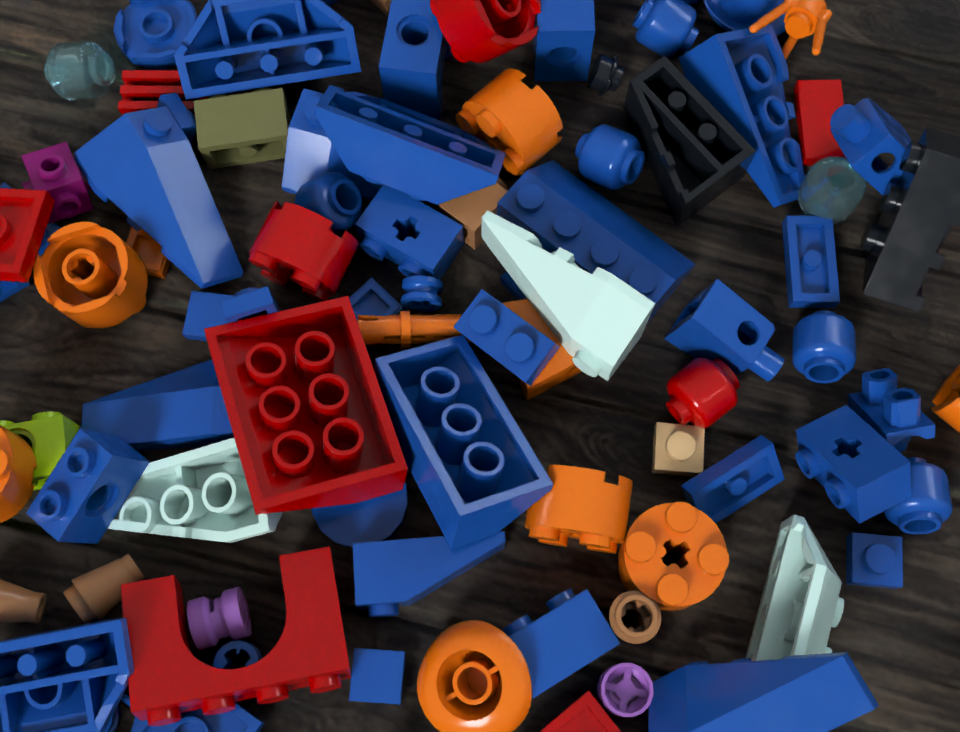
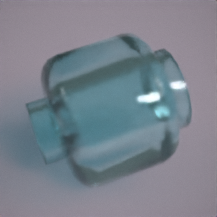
M91 40L58 43L52 47L46 58L44 73L48 83L60 97L66 100L99 98L105 95L114 81L115 66L111 56L100 45Z
M829 156L820 159L810 167L798 189V203L807 216H818L823 219L833 220V224L844 221L862 201L866 192V180L852 168L844 157Z

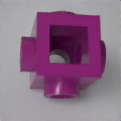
M67 142L21 155L30 178L29 181L22 183L23 188L47 190L55 200L48 221L49 224L94 209L87 193L92 188L78 165H76Z

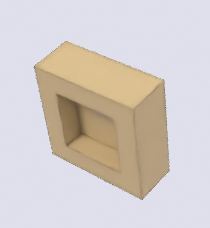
M656 422L653 436L652 473L695 477L703 472L705 429L695 425Z

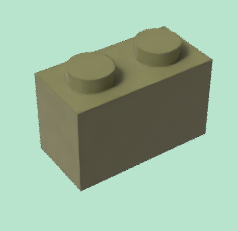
M259 88L250 93L229 96L218 94L208 99L194 101L198 149L209 170L285 158L291 112L283 88Z

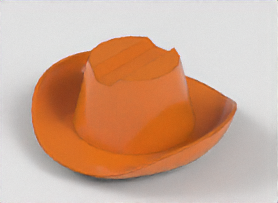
M467 620L448 627L432 642L419 668L417 694L425 716L439 732H513L523 722L529 712L532 701V683L522 652L507 634L490 623L480 620Z

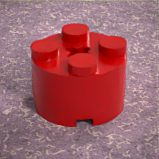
M430 0V8L437 17L439 27L450 45L454 58L462 63L469 61L485 63L528 43L535 37L539 26L534 28L535 15L541 13L540 0Z
M276 201L249 251L250 257L248 260L261 268L260 274L269 280L284 286L288 279L303 286L301 290L303 294L316 301L323 302L327 301L330 295H335L359 243L346 230L342 238L334 234L331 229L333 222L320 214L290 202H284L281 207L279 202Z

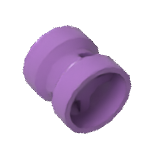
M239 586L224 590L221 596L214 600L203 596L189 600L187 603L189 629L198 650L216 646L220 638L230 637L238 640L249 637L252 634L248 604Z
M619 663L606 668L599 676L596 685L597 697L601 706L608 713L621 717H635L643 713L650 706L654 695L653 683L649 674L641 666L633 663Z

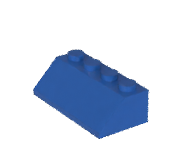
M554 160L526 170L497 203V215L533 233L542 244V249L551 253L561 247L574 255V262L579 268L593 274L596 268L600 267L656 303L648 322L695 266V263Z
M464 335L375 358L374 371L406 464L451 550L497 534L552 490L553 483Z

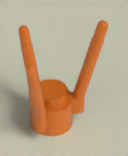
M784 0L783 3L749 27L751 33H756L786 13L784 23L789 37L781 49L785 60L798 39L808 37L813 33L814 38L811 52L814 56H817L821 52L826 25L832 16V11L827 9L824 0Z

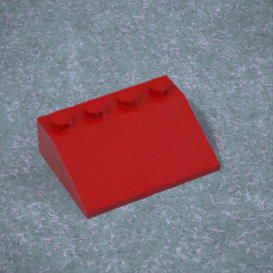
M349 296L204 329L256 515L355 504L403 490L408 467Z

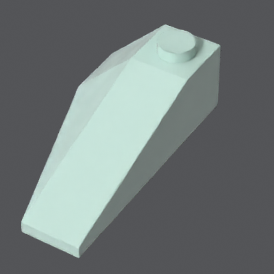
M487 210L481 217L482 239L567 353L573 357L572 361L576 367L591 377L599 375L608 381L641 338L656 303L600 267H597L593 274L579 268L574 262V255L561 247L551 253L542 249V244L533 233Z
M230 438L150 462L108 529L233 543L274 532L283 512L255 514L234 438Z

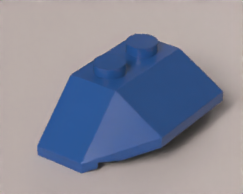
M208 0L174 54L185 100L361 72L353 25L322 0Z
M329 85L316 105L314 115L349 172L362 176L368 182L384 184L405 192L415 200L428 201L436 205L496 184L506 155L505 152L498 148H491L485 141L463 129L383 98L360 92H345L344 89Z
M127 619L101 620L1 640L0 732L105 731L128 686V678L134 672Z

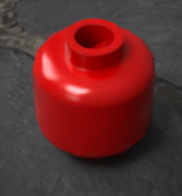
M697 357L673 375L667 382L666 387L670 400L666 402V407L681 425L690 422L692 425L706 429L736 406L738 403L736 390L740 387V384L734 372L720 359L714 358L711 361L708 358Z

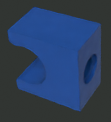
M391 0L379 62L384 99L440 120L442 113L444 60L451 59L450 45L439 27L437 17L431 11L430 0Z
M540 0L541 13L535 15L534 28L538 26L539 28L533 38L534 81H587L595 36L594 0Z

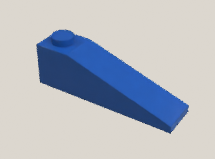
M847 652L784 656L779 660L751 661V658L734 659L730 663L707 664V661L690 662L652 681L654 695L649 706L648 732H829L875 710L879 705Z

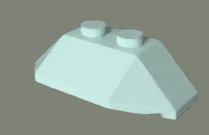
M794 514L781 522L746 658H751V661L779 660L784 656L832 653V649L827 647L831 627L835 628L842 617L844 599L839 597L842 582L807 521L802 516Z

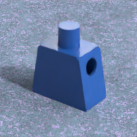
M870 98L860 100L855 106L845 104L839 107L830 119V131L852 168L883 196L889 183L897 185L903 173V170H900V163L908 144L912 140L903 126ZM891 153L894 155V162L888 169L886 168L889 165L878 156L879 154Z
M718 279L686 304L664 337L666 341L693 358L704 357L711 361L714 358H718L728 365L735 375L749 369L767 382L778 373L785 361L783 357L766 346L775 331L774 324Z

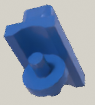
M890 368L862 373V392L848 394V406L899 452L906 450L912 436H920L925 439L935 438L936 424L921 411V396L913 389H897V375Z

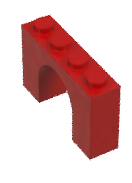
M330 546L279 555L286 602V622L283 633L275 647L265 657L254 664L238 669L211 667L193 656L187 638L183 590L175 575L121 584L123 618L127 619L134 672L128 678L131 713L141 721L147 720L148 726H163L180 721L181 713L202 709L203 715H216L234 710L236 708V701L257 698V704H269L289 698L288 691L310 687V693H323L340 688L342 686L341 680L351 678Z

